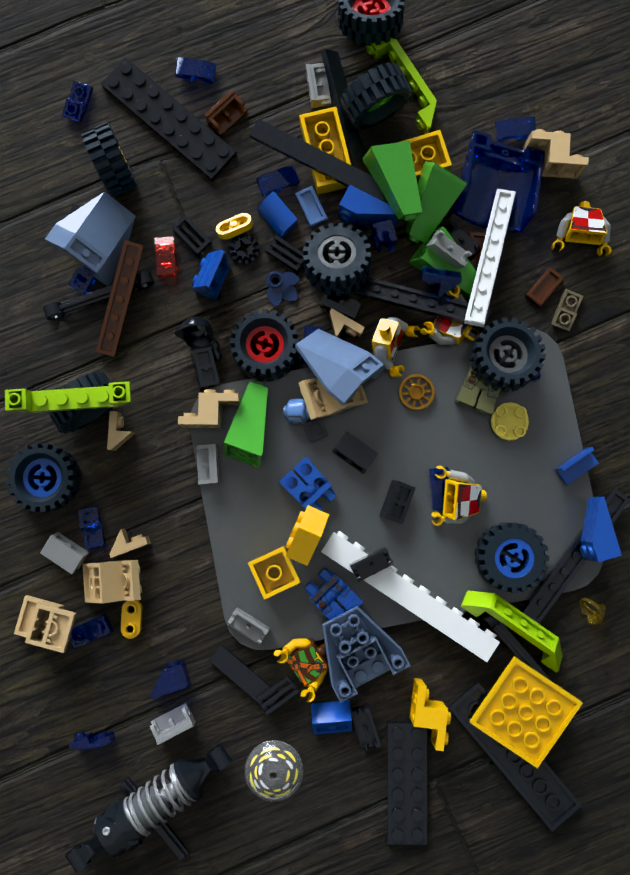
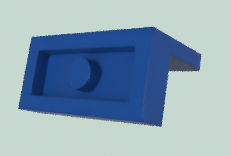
M593 447L583 449L554 469L565 485L570 484L599 464L591 453L594 451Z
M349 700L341 703L340 701L311 704L314 735L352 731Z

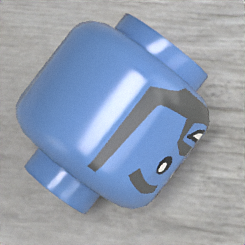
M290 399L287 406L283 408V415L287 417L291 424H305L311 419L304 399Z

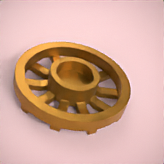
M410 375L400 384L399 398L402 404L409 409L422 410L429 406L434 399V385L424 375ZM412 378H418L417 384L414 385ZM420 379L426 381L422 386L420 385ZM407 380H409L411 387L405 385ZM429 384L431 389L424 390V387ZM402 387L408 389L409 392H402ZM431 393V397L428 398L424 394ZM403 395H409V396H410V397H409L408 399H406V400L403 399ZM421 398H424L428 402L424 405ZM411 399H413L412 406L407 404ZM416 400L419 401L421 407H415Z

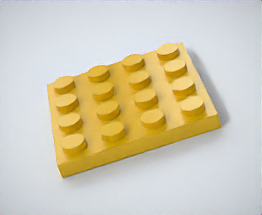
M514 656L470 719V723L538 769L583 703Z

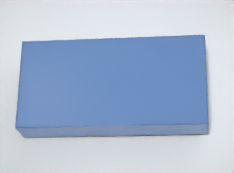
M313 186L295 193L311 228L328 221Z

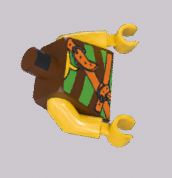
M313 638L292 639L282 648V651L276 650L274 656L278 657L281 655L277 662L285 663L287 661L304 687L308 686V690L301 691V697H305L308 693L309 698L306 702H312L315 699L314 692L317 691L328 671L325 642L318 646Z

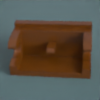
M231 90L205 114L207 123L221 137L247 113V109L244 107V102Z

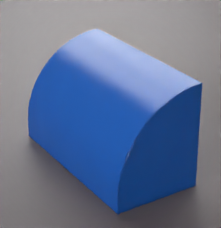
M274 191L258 207L257 212L280 238H284L298 226V219Z

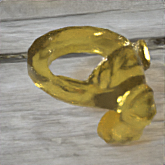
M582 598L579 601V605L582 608L581 612L587 615L588 623L595 625L603 622L605 605H598L591 599ZM586 602H589L594 607H596L597 611L590 609L586 605Z

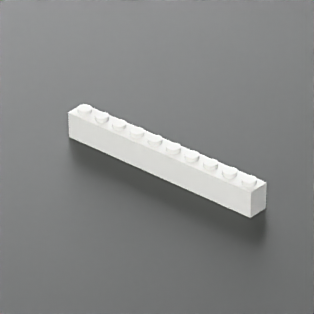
M340 531L338 533L333 532L321 552L353 573L349 564L368 555L364 552L365 547L356 541L354 544L347 541L349 537ZM392 565L364 579L365 582L486 662H488L500 643L495 639L496 634L488 629L484 632L478 628L480 626L478 622L472 618L466 620L462 617L463 612L455 607L451 610L445 606L447 604L446 601L438 596L436 599L429 595L431 591L422 585L419 588L412 584L414 582L413 579L405 574L401 577L396 573L398 569Z

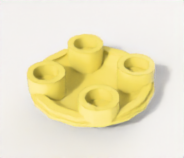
M509 402L501 404L494 410L491 417V426L497 436L510 441L523 437L526 434L529 425L526 408Z

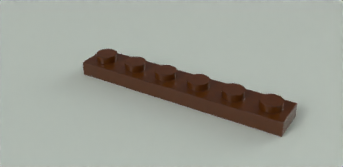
M124 240L96 348L98 353L112 357L116 355L144 245Z

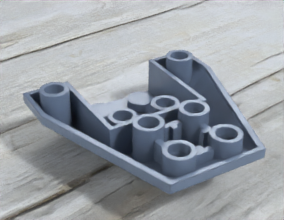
M103 192L56 223L44 240L58 251L64 250L94 272L93 276L104 285L110 286L115 278L124 240L129 241L136 216L114 198H111L106 192Z
M317 329L295 345V348L325 390L341 405H344L353 398L359 387L372 377L375 380L386 370L384 364L370 352L320 329Z
M358 606L322 624L331 686L340 703L357 695V687L389 670L395 675L411 666L402 648Z

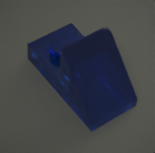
M422 267L421 281L427 284L439 283L437 294L438 297H441L462 282L461 272Z

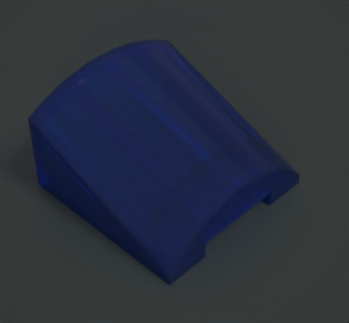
M473 130L460 177L467 185L454 202L451 212L471 224L487 229L497 189L516 191L507 232H523L537 212L545 151L529 146L525 150H520L491 141L492 135Z

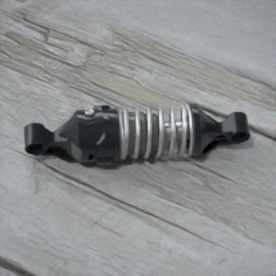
M220 743L206 754L207 757L195 758L190 761L178 759L170 765L169 770H163L161 776L156 775L153 781L146 782L145 787H139L137 793L132 792L129 797L117 799L110 804L104 813L95 818L93 838L79 843L66 853L65 857L74 871L78 873L89 865L93 854H107L118 858L127 850L133 851L143 844L145 838L151 834L152 828L158 829L160 822L167 823L168 816L174 818L176 810L183 811L184 804L190 806L192 801L196 802L202 798L205 778L209 771L217 770L219 772L232 762L231 757ZM166 773L169 774L171 782L164 777ZM157 779H161L162 786L156 783ZM177 798L180 807L175 803L174 799Z

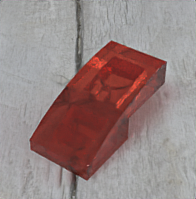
M174 237L155 238L158 278L177 276Z

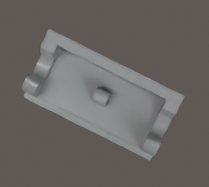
M324 63L306 64L311 108L331 106L332 102Z
M436 230L426 246L456 269L465 267L468 263L465 261L466 258L472 255L470 251H465L445 236L442 230Z
M197 445L198 485L220 483L218 445Z
M59 532L49 537L40 554L70 574H74L81 567L90 553Z
M238 607L227 622V625L258 645L261 644L270 627Z
M184 703L153 719L150 729L157 745L193 727L196 721L187 703Z

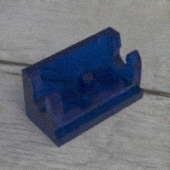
M392 219L373 224L370 236L374 240L376 250L381 252L379 244L383 242L386 243V248L389 252L394 251L397 237Z

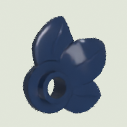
M277 271L271 272L266 278V283L269 287L267 292L269 301L276 307L281 303L282 299L289 302L296 301L297 291L294 285L299 282V277L292 272L283 274ZM273 279H278L279 283L273 284L272 281Z

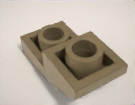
M564 289L551 324L570 331L583 295Z

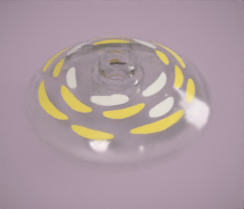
M272 740L261 743L252 750L245 764L247 785L257 797L271 802L285 800L297 791L302 782V760L297 751L285 742ZM275 772L277 776L272 778L270 773Z

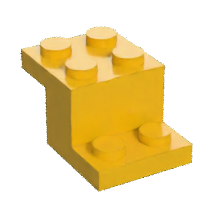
M414 678L410 708L412 724L414 727L432 729L430 740L435 750L444 751V745L448 744L449 736L446 732V726L450 725L451 713L448 712V708L443 701L428 700L429 689H427L422 679Z

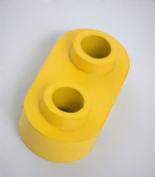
M241 213L220 222L216 226L218 237L227 240L249 231L253 226L252 218L247 213Z
M139 600L126 601L122 606L121 633L128 639L138 636L142 629L143 607ZM129 606L134 607L135 610L133 613L129 612ZM129 625L133 627V632L127 630Z

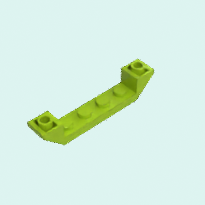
M390 38L388 43H385L383 40L381 45L376 46L375 42H372L371 46H366L368 53L373 55L376 60L388 53L390 60L393 63L395 62L396 65L398 64L413 93L415 92L418 96L419 104L424 108L417 113L416 125L420 131L423 130L424 134L429 133L437 100L398 41Z
M130 381L109 383V386L42 391H30L27 389L5 390V411L38 413L111 408L131 403Z
M469 590L466 592L461 604L462 608L475 617L486 611L541 649L543 654L540 662L556 673L559 671L563 657L559 637L495 593Z

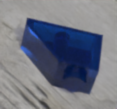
M174 660L167 663V667L163 669L150 694V699L190 686L191 681L185 661L179 662Z

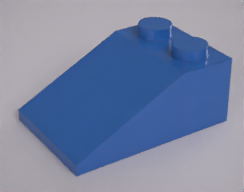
M349 185L339 204L338 217L345 224L396 226L399 220L389 204L352 185Z
M223 250L208 253L206 258L201 260L199 266L201 270L198 275L194 276L192 281L195 293L215 301L230 269L229 261Z
M604 496L588 498L581 535V554L586 560L594 562L622 556Z

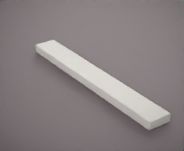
M497 189L464 324L484 327L516 191Z

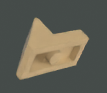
M331 308L329 316L335 337H339L343 328L346 329L345 332L353 337H356V335L360 337L365 327Z
M110 411L107 450L116 451L135 434L130 431H120L124 426V417L122 413L117 411Z
M121 529L109 554L110 558L150 544L149 536L143 537L141 534L132 537V542H130L126 530Z

